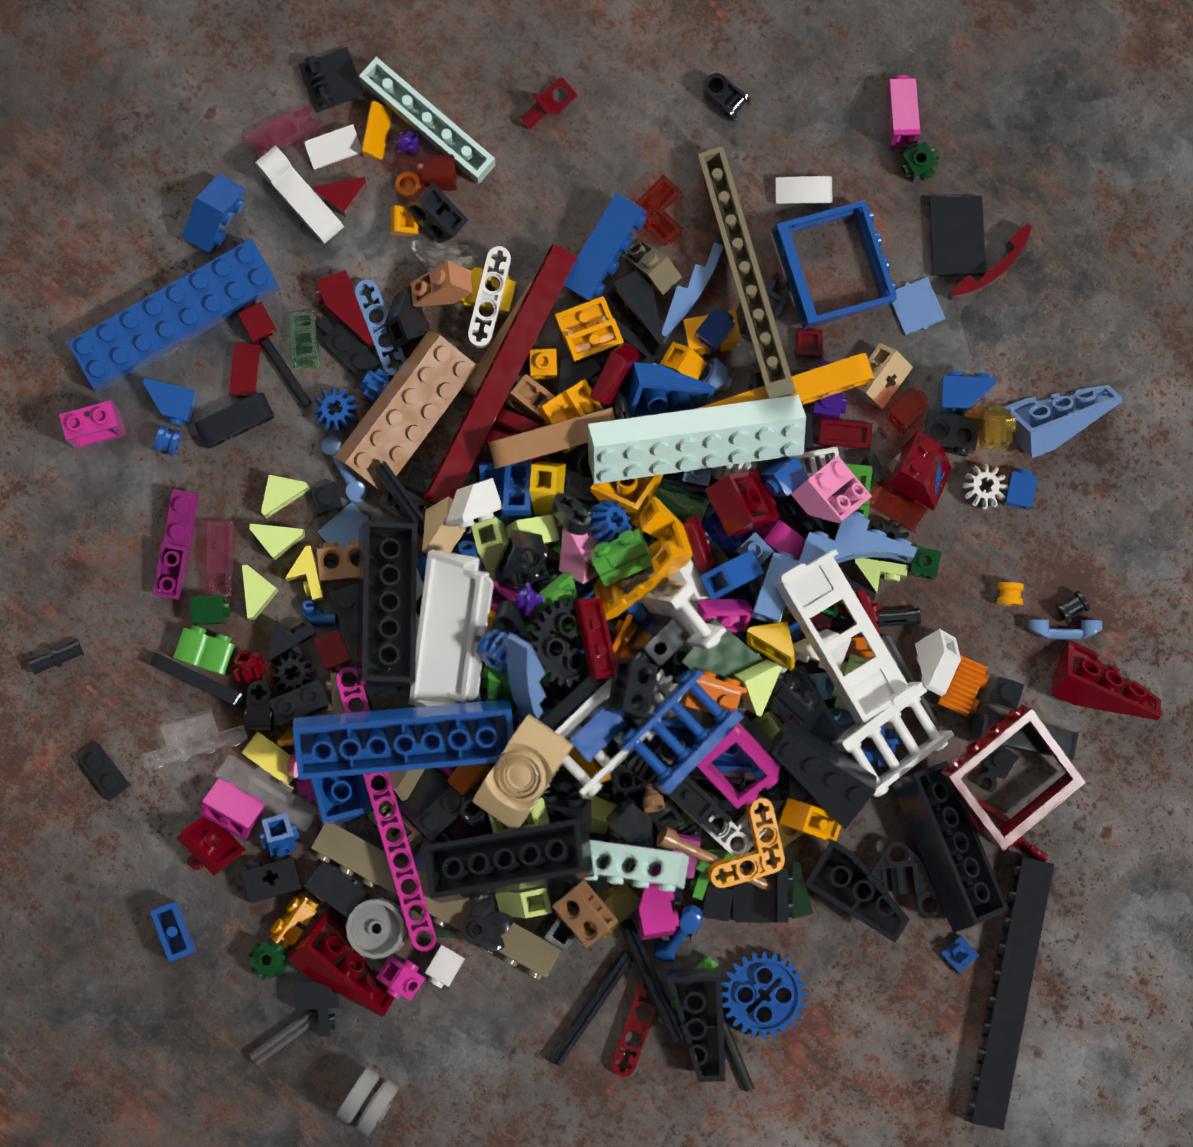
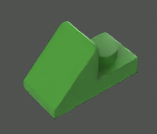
M563 572L539 593L543 594V605H534L533 607L536 621L540 620L537 615L538 611L546 612V604L553 605L554 600L563 601L564 598L572 599L573 601L578 597L572 574Z

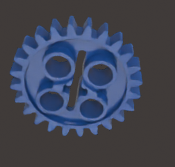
M766 951L762 952L761 959H758L754 952L751 955L752 961H748L744 956L741 957L743 965L740 967L738 964L733 963L736 972H726V975L731 980L730 982H722V985L728 988L727 992H723V997L728 998V1001L723 1003V1007H730L731 1009L725 1016L727 1018L735 1016L736 1019L732 1025L743 1024L741 1033L746 1032L749 1028L753 1038L757 1031L761 1032L762 1039L766 1038L769 1031L773 1038H776L777 1029L786 1034L785 1025L789 1024L795 1027L796 1025L792 1018H802V1015L797 1012L798 1008L807 1007L800 1002V999L808 997V994L800 992V989L807 986V984L798 983V979L803 974H794L792 972L796 967L795 964L789 967L785 966L787 962L786 957L780 962L777 961V953H774L771 959L767 958ZM762 968L770 970L772 975L771 980L766 984H762L757 980V972ZM780 977L782 981L768 994L770 1000L768 1002L762 1000L750 1013H747L746 1009L760 996L758 990L760 988L767 990ZM742 987H748L752 991V999L749 1002L743 1003L738 999L737 994ZM783 987L787 988L790 992V999L786 1003H780L776 999L777 990ZM763 1006L771 1010V1018L766 1022L759 1021L756 1015L757 1010Z

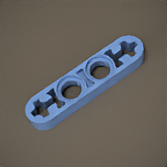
M362 280L356 286V298L384 371L390 374V377H394L398 371L395 372L393 368L388 369V366L391 365L389 355L383 357L382 354L391 353L398 349L399 352H394L393 354L397 362L402 361L399 369L406 359L401 347L394 349L391 345L388 348H383L378 344L379 337L383 334H388L384 326L388 312L376 283L371 280ZM368 286L369 290L374 289L371 293L373 302L375 303L379 300L380 304H372L364 309V305H369L365 295L360 296L363 293V287ZM373 310H380L384 314V319L382 322L375 324L369 320V314Z

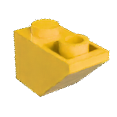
M539 461L531 465L530 495L535 515H554L552 512L554 497L557 494L564 493L566 464Z

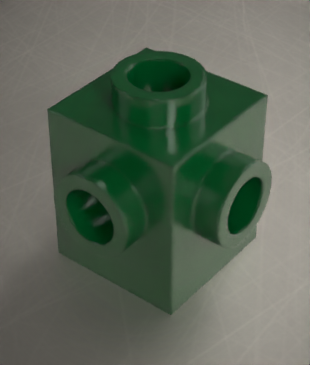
M926 141L920 145L918 142H915L904 149L905 153L901 157L900 167L904 175L910 177L913 183L920 179L922 182L926 181L936 174L935 171L939 165L937 161L940 159L933 146L929 147ZM922 156L924 162L920 163L916 158Z
M274 940L271 943L264 941L261 945L257 943L248 955L252 958L248 963L253 967L251 972L262 980H265L266 977L274 979L275 976L280 977L288 966V963L285 961L289 956L283 953L285 948ZM265 955H269L272 958V962L268 966L262 962V958Z

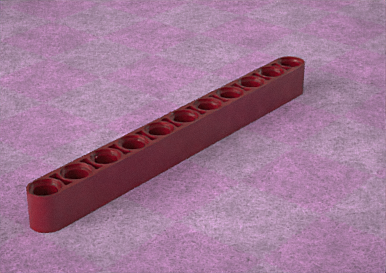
M555 243L549 248L425 493L424 501L435 505L446 497L454 500L457 489L462 487L576 261L577 255Z

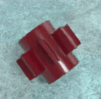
M251 651L239 653L235 657V663L231 664L236 680L241 681L243 679L246 684L259 681L263 676L262 672L266 670L260 653L254 656Z

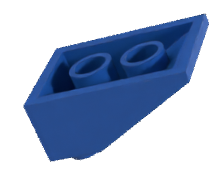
M634 362L624 392L631 417L635 418L692 410L711 403L715 387L659 364Z

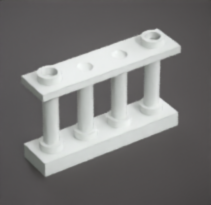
M637 574L622 589L623 594L627 595L636 586L645 583L650 576ZM668 579L636 601L637 603H643L650 613L675 617L691 635L683 645L709 649L717 645L721 639L720 637L726 632V629L722 626L706 624L689 603V597L695 592L690 583Z
M610 678L555 732L567 740L583 728L581 725L588 719L591 720L608 700L613 678ZM644 719L633 721L639 725ZM651 728L640 740L643 741L647 738L650 741L657 734ZM622 732L614 738L618 744L622 742ZM631 748L628 752L620 751L612 760L601 750L594 758L604 768L593 779L569 755H567L562 765L584 786L579 791L580 796L584 799L587 795L590 797L594 796L602 788L600 782L634 749Z
M922 682L908 683L909 686L916 685L919 689L917 697L900 707L891 705L865 722L855 723L830 742L837 751L851 752L858 765L877 776L876 792L873 794L875 797L885 794L889 790L888 786L933 751H939L948 745L947 740L954 736L952 731H937L920 703V696L927 691ZM905 707H911L929 736V739L919 747L900 718V711ZM886 722L892 723L909 751V754L899 762L880 733L881 726ZM866 737H871L890 768L880 777H878L860 748V742Z

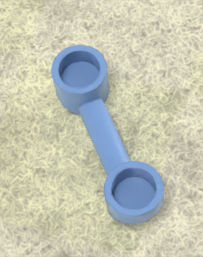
M328 436L322 441L321 449L327 457L333 459L347 485V498L355 504L364 502L368 495L366 486L362 482L356 481L351 470L334 458L343 446L341 440L336 436Z
M1028 620V629L1044 639L1083 640L1102 630V621L1083 620L1081 621V629H1049V620Z

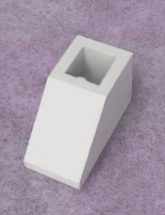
M493 478L457 489L446 520L447 527L458 524L459 529L474 525L473 519L478 518L479 522L493 518V512L503 509Z
M828 629L818 632L824 644L840 635ZM807 638L793 644L796 660L808 663L810 659L819 663L818 668L825 670ZM852 638L829 651L839 669L842 666Z
M938 629L917 642L915 647L917 651L916 659L922 673V683L927 690L943 696L947 692L961 657L956 638Z

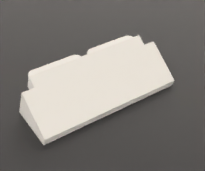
M436 550L428 551L416 643L415 683L411 686L409 704L425 707L459 704L460 702L466 703L475 700L478 697L483 661L480 660V655L477 654L476 649L478 648L477 645L480 642L481 636L487 632L493 581L489 578V573L478 571L480 558Z

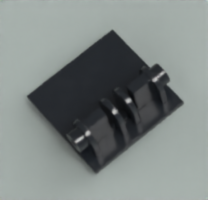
M347 47L315 58L314 55L306 57L305 62L298 65L316 113L365 95Z

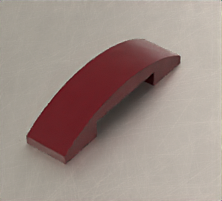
M1027 223L1009 239L1006 246L1012 252L978 282L971 275H968L950 291L948 298L956 300L971 296L986 289L1001 278L1022 252L1029 238L1032 226Z

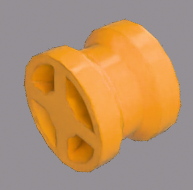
M1015 582L997 583V589L1000 591L997 605L1023 606L1021 592L1024 590V584Z

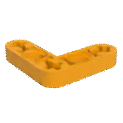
M758 796L751 804L746 806L755 850L713 863L708 869L707 877L716 887L726 888L780 871L784 866L785 857L772 803L765 797ZM758 803L765 806L762 809V816L765 820L769 821H761V816L754 812L758 808ZM765 827L771 828V838L767 841H761L759 838L760 831ZM766 847H770L771 854L777 857V859L773 860L772 866L766 862L770 858L768 850L765 849ZM745 860H750L753 866L752 870L747 874H742L740 872L741 863ZM719 869H722L724 872L733 870L736 874V877L732 873L724 874L721 881L715 876L719 874Z

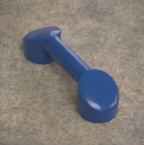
M684 907L681 911L680 928L670 941L660 940L655 944L654 956L658 960L673 962L677 948L687 935L695 933L700 928L703 913L698 907Z

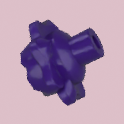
M403 130L394 140L396 144L394 153L401 155L409 152L413 157L420 152L416 145L420 132Z
M526 583L524 589L517 590L516 607L522 609L525 616H528L534 605H543V594H535L530 587V583Z

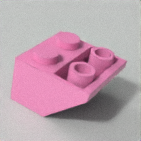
M836 456L791 493L808 515L836 523L842 522L872 497L839 456Z
M563 526L559 571L572 574L573 579L584 584L599 575L592 563L590 551L594 550L599 541L598 539H592L593 533L591 530L585 535H574Z

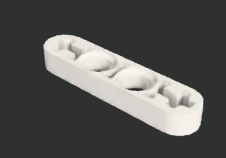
M496 246L489 251L468 331L470 343L477 348L488 346L492 340L504 293L511 256L509 251L502 246ZM498 253H503V258L507 259L506 262H501L499 266V272H504L503 275L497 272H488L489 268L494 270L495 260L492 257H497ZM489 278H497L500 281V287L497 291L486 289L485 283ZM484 303H490L494 307V312L489 317H484L479 313V307ZM476 319L485 323L492 322L491 326L485 324L484 334L488 336L487 338H482L481 342H477L476 336L473 335L474 332L478 333L480 329V323H475Z

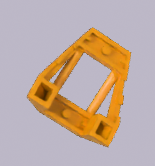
M655 496L650 499L640 511L638 517L633 521V524L636 526L633 531L639 529L642 535L646 532L659 539L648 546L652 555H655L651 559L654 573L645 583L639 584L627 595L623 594L620 581L605 587L599 576L593 586L595 597H602L606 620L620 615L645 594L674 576L682 566L684 567L689 563L693 555L683 524Z

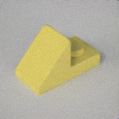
M306 546L285 579L291 581L307 577V581H303L306 596H311L312 600L317 602L325 599L321 582L319 581L313 548Z

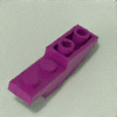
M173 489L171 492L153 595L180 599L196 527V512L200 495L198 493Z

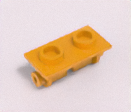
M299 893L297 897L295 896L289 901L286 907L287 912L282 919H278L271 928L272 933L269 937L286 949L290 945L293 946L303 932L296 924L299 921L307 926L317 912L315 909L318 905L302 893Z

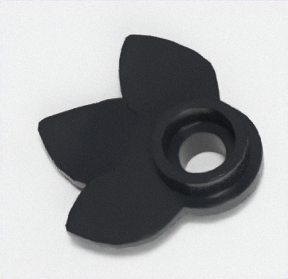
M488 897L475 903L471 909V917L465 920L462 925L461 933L467 942L471 944L479 943L484 950L495 952L505 948L501 935L511 928L514 920L507 913L495 911L494 900L492 897ZM473 925L479 927L480 932L478 935L472 933L471 928Z

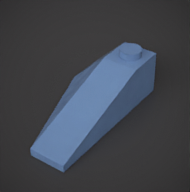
M1109 385L1079 389L1075 392V395L1060 396V393L1051 394V399L1036 401L1035 397L1026 398L1007 405L1003 409L1018 446L1031 458L1058 448L1121 403L1122 397Z

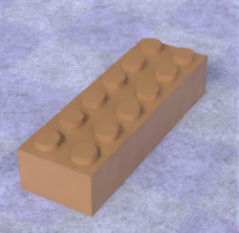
M428 331L334 458L372 488L384 493L386 486L374 471L375 466L385 461L397 476L478 366L441 335Z

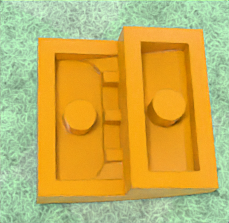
M604 296L554 315L574 362L624 343Z
M584 379L544 403L537 410L548 426L603 410L598 401L590 398L592 390ZM577 446L563 449L562 451L565 454L570 452Z

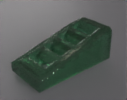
M316 311L289 313L291 361L294 368L320 366ZM310 322V325L296 326V323ZM311 332V335L297 336L298 333ZM311 343V345H312V346L298 347V344Z
M799 862L793 863L792 919L813 913Z

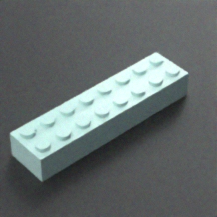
M799 395L591 423L588 424V462L594 484L804 455L806 416Z

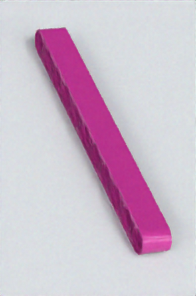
M350 667L340 670L336 681L345 713H352L349 706L355 699L362 700L364 703V708L361 712L371 711L364 686H356L355 684L347 688L342 685V679L347 674L355 675L357 684V671ZM389 772L363 774L411 942L417 950L429 951L436 944V934ZM377 776H382L386 779V786L380 791L372 788V780ZM384 802H390L394 806L393 813L387 817L379 813V807ZM398 828L401 831L400 840L394 843L389 842L386 836L388 830ZM398 854H406L409 858L408 865L402 869L397 868L394 864L395 857ZM408 879L414 880L416 883V890L410 895L404 894L401 888L402 883ZM415 905L421 906L424 910L423 917L418 921L412 920L409 916V910ZM422 931L430 933L432 938L431 943L426 947L419 946L416 940L417 935Z

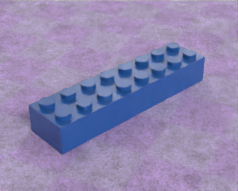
M251 238L67 343L91 386L98 393L241 312V308L253 301L257 303L280 290V287Z
M510 699L294 718L293 733L298 780L496 763L513 737Z

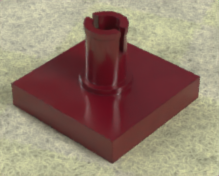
M204 816L183 830L177 837L192 854L187 858L188 865L195 870H200L204 866L213 876L240 857L246 850L226 829Z

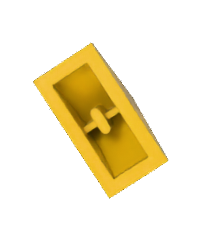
M788 621L754 626L747 630L748 646L790 671L793 670L795 653Z

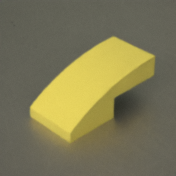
M257 731L242 751V754L288 786L293 780L292 777L287 776V764L291 755Z

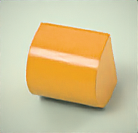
M391 206L390 234L396 236H413L418 234V221L403 206Z

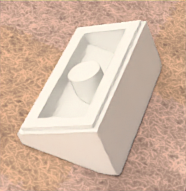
M354 125L343 127L304 142L314 170L362 153Z

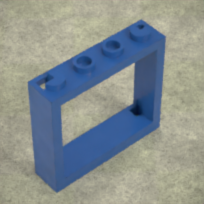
M865 200L778 223L771 230L803 330L890 306L897 300L895 291L897 286L890 279L888 273L890 270L889 262L886 256L883 257L880 248L882 246L881 237L874 230L872 223L874 221L873 212L870 213ZM854 216L880 298L817 315L791 233Z

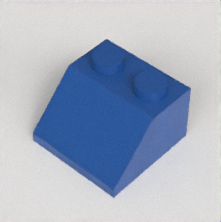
M363 774L310 779L322 824L344 823L367 817L374 811Z

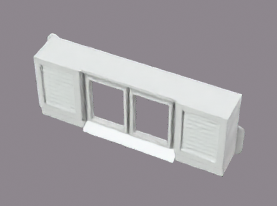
M834 549L807 565L799 564L781 576V580L775 583V586L857 724L867 721L891 705L896 707L904 705L918 696L919 689L916 685L909 686L835 561L834 556L838 552ZM842 599L856 625L824 644L810 618ZM861 632L875 657L843 676L829 651Z

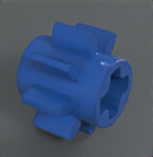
M379 368L376 373L370 370L360 385L365 390L363 393L364 397L375 402L377 397L379 398L390 383L388 381L390 374Z

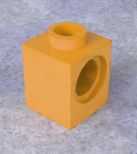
M672 342L660 362V365L697 380L708 364L692 348L676 342Z
M556 349L530 350V376L533 380H557Z

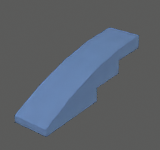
M713 244L706 267L695 264L688 288L677 285L662 330L664 341L683 323V319L687 318L700 300L714 275L724 249L723 245Z
M510 633L507 637V668L513 699L522 716L527 717L530 714L541 722L546 716L539 704L546 695L539 681L545 675V672L532 646Z

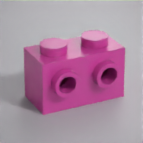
M219 778L202 801L200 815L246 841L262 818L265 804L261 803L256 796L242 792L235 784L225 782Z

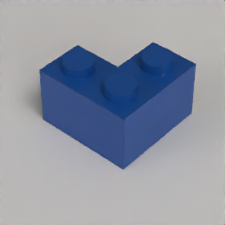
M219 174L196 197L182 238L208 253L215 245L220 246L227 234L224 231L225 226L229 225L234 214H239L246 201L243 200L246 189Z

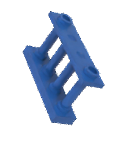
M687 670L677 680L679 684L648 715V719H644L635 729L630 728L621 737L622 742L617 746L621 751L627 752L633 748L658 774L659 781L655 786L661 793L670 794L744 717L737 709H722L696 682L703 675L700 670H692L691 672ZM688 690L715 717V723L709 729H704L678 702ZM669 709L696 736L695 740L697 742L690 749L688 747L685 748L659 721ZM651 728L677 755L676 759L678 761L671 768L666 767L640 740Z

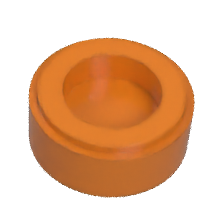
M403 172L395 181L396 192L404 199H410L422 187L420 178L413 172Z

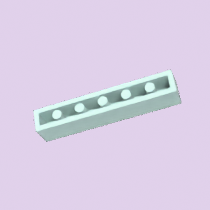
M375 57L359 75L360 82L365 88L415 131H419L422 137L478 185L496 166L495 158L379 58Z

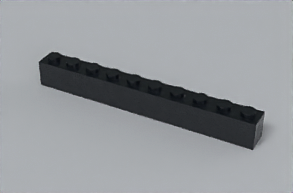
M1022 857L1019 858V863L1014 862L1012 878L1016 879L1014 889L1010 888L1007 896V904L1010 905L1009 915H1004L1002 931H1005L1004 942L999 941L996 957H1000L999 968L994 967L991 983L995 984L993 995L989 994L986 1010H990L988 1021L984 1020L981 1036L985 1037L983 1048L979 1047L976 1057V1063H979L980 1067L978 1074L973 1075L971 1090H975L973 1101H968L966 1116L970 1117L969 1122L972 1124L1004 1130L1052 880L1053 863Z

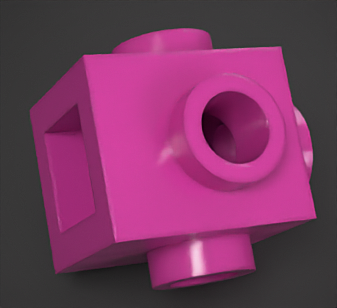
M391 955L376 977L388 986L385 990L397 999L402 995L410 1001L426 979L417 972L419 969L417 965L407 959L403 963Z

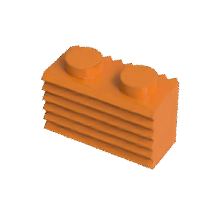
M960 655L961 661L945 695L939 696L936 705L962 717H967L969 712L974 714L980 699L976 698L979 688L985 689L990 675L986 674L987 666Z

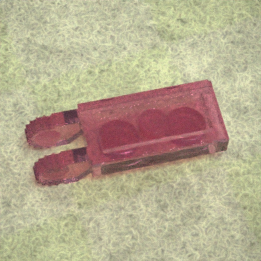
M308 105L294 113L290 112L247 136L246 138L258 159L274 146L282 150L305 137V134H309L321 127L322 122L320 119L312 120L302 127L298 123V120L314 112L313 106Z
M207 521L209 596L216 595V575H225L224 591L226 596H232L234 521Z

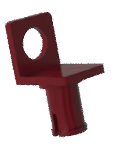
M560 77L542 94L534 93L532 95L537 103L522 115L520 119L529 129H532L546 114L558 116L578 97V94L563 77ZM558 87H563L567 91V99L563 102H557L554 98V91Z

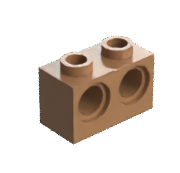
M525 374L510 392L505 403L521 416L544 427L547 425L537 408L555 396Z
M359 540L349 541V546L339 547L338 542L323 543V548L317 549L319 581L358 579V567L352 564L351 558L354 553L359 552ZM331 554H335L339 558V564L334 569H329L325 565L326 557Z
M585 880L580 882L552 906L556 910L557 916L566 922L573 931L575 938L583 943L586 948L618 922L616 917ZM571 901H574L579 909L575 908ZM589 922L594 924L596 930L590 927Z

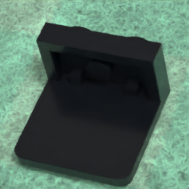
M782 868L776 873L762 876L772 882L773 887L770 891H765L748 882L733 885V919L735 922L788 923V917H793V901H788V890H793V874H788V868Z

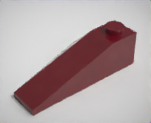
M1070 639L1068 640L1052 677L1051 695L1075 706L1153 720L1160 719V698L1136 681L1129 682L1118 673L1120 670L1114 665L1111 668L1098 660L1100 655L1093 650Z
M327 911L322 914L300 939L288 957V960L307 977L328 986L338 994L381 1017L386 1014L395 999L394 996L385 991L388 986L376 978L378 972L370 969L363 959L365 956H362L352 948L347 939L346 928Z

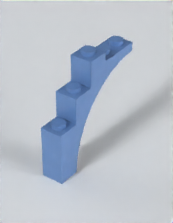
M854 511L839 523L834 540L829 539L830 536L820 531L809 532L798 561L794 560L793 555L786 552L773 553L751 617L769 624L778 623L786 603L777 590L775 583L781 580V576L799 564L807 565L829 551L836 549L838 552L834 556L837 564L868 557L890 558L911 563L917 548L911 546L912 543L908 540L886 537L887 534L880 530L872 529L868 531L867 528L870 520L865 519L862 513Z

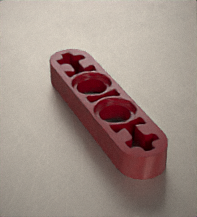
M644 980L641 981L612 1060L613 1071L621 1077L630 1076L634 1072L657 1010L655 1005L652 1007L647 1002L638 1001L640 995L645 998L647 990L643 988ZM646 1006L649 1009L650 1016L646 1021L641 1022L635 1018L634 1011L637 1007ZM631 1031L639 1033L641 1037V1042L636 1047H630L625 1042V1036ZM622 1046L628 1051H637L636 1057L629 1056L628 1063L632 1065L631 1069H625L624 1072H620V1067L616 1065L617 1060H623L625 1052H620Z

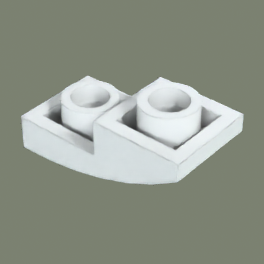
M776 177V204L832 203V177Z

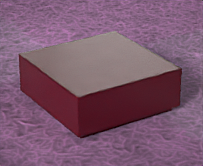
M797 329L796 357H822L823 330Z

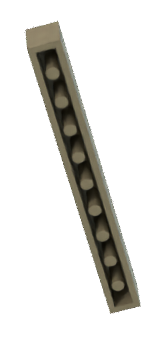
M721 146L699 153V160L768 395L771 399L796 393L724 147Z
M324 824L311 847L317 851L314 856L326 863H329L330 859L340 864L339 870L350 876L354 872L363 876L361 882L373 889L377 885L387 890L384 895L399 902L386 852L336 824ZM395 857L394 864L397 868L402 869L408 865ZM417 870L429 913L433 915L432 921L446 928L447 924L457 928L455 934L463 938L461 933L462 925L465 920L471 917V909L477 902L470 898L444 903L431 900L427 875ZM408 879L402 883L403 893L410 895L415 892L416 883L414 880ZM419 905L411 907V910L420 915L424 912L423 908ZM513 923L511 928L501 935L505 948L498 952L504 954L502 960L515 967L518 963L527 967L525 973L540 980L541 976L548 977L562 949ZM473 925L471 931L474 935H478L480 929L477 925Z

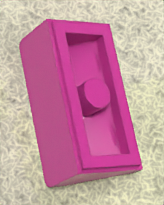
M746 599L698 600L697 613L706 624L712 617L730 632L747 631L753 609Z

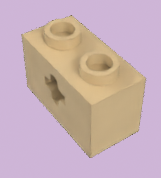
M880 343L868 359L875 379L853 389L866 402L883 409L913 367L897 350Z

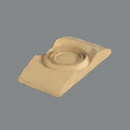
M530 714L527 715L507 744L501 757L485 778L472 802L512 830L520 829L574 745Z

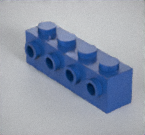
M615 193L578 255L564 285L587 300L592 301L595 297L600 298L606 288L604 282L609 275L613 276L620 263L617 260L622 252L626 253L633 243L631 237L635 230L639 231L645 224L647 217L644 215L647 210L623 195Z

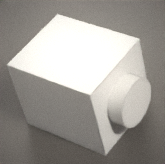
M441 945L425 972L430 976L428 981L441 989L444 984L449 987L466 958Z

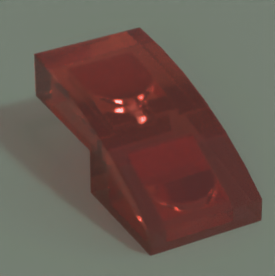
M884 480L881 481L870 498L872 506L894 519L897 523H902L905 528L914 533L929 512L928 508L889 486Z

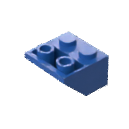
M948 372L947 376L943 375L938 383L937 411L964 416L993 389L997 383V378L990 377L989 373H974V377L963 376V372Z

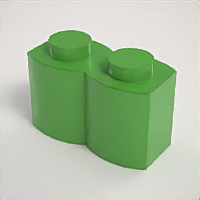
M191 625L190 629L183 628L173 658L225 676L236 647L230 643L232 638L218 633L215 638L205 635L206 629Z

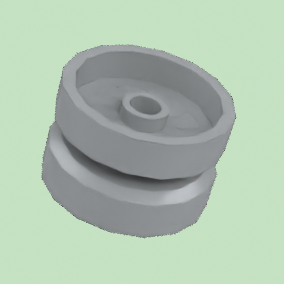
M387 898L367 900L356 906L349 915L346 925L347 939L352 948L362 956L372 959L385 958L401 950L409 937L401 905ZM375 924H379L382 928L379 934L378 930L374 929Z
M369 1067L365 1069L336 1114L338 1119L349 1124L360 1112L362 1115L356 1124V1131L366 1137L370 1135L377 1124H380L392 1105L391 1101L400 1088L387 1080L382 1083L377 1092L373 1091L379 1081V1074Z

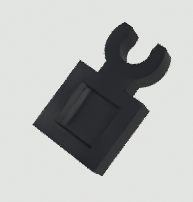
M998 746L983 762L982 766L988 770L977 777L976 784L979 785L984 778H987L991 781V786L987 791H994L997 786L996 778L999 776L1002 779H1006L1019 756L1003 746Z

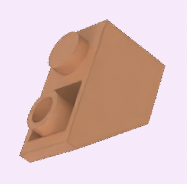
M447 260L412 281L413 306L455 304L472 294L470 270Z

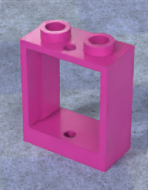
M111 400L59 414L65 439L75 449L126 435L120 410ZM86 411L90 412V415L88 417L84 416V413Z
M739 722L697 765L737 809L744 803L746 805L751 804L758 797L759 791L764 787L766 789L771 788L779 779L780 766ZM735 742L765 772L764 775L741 793L711 763Z

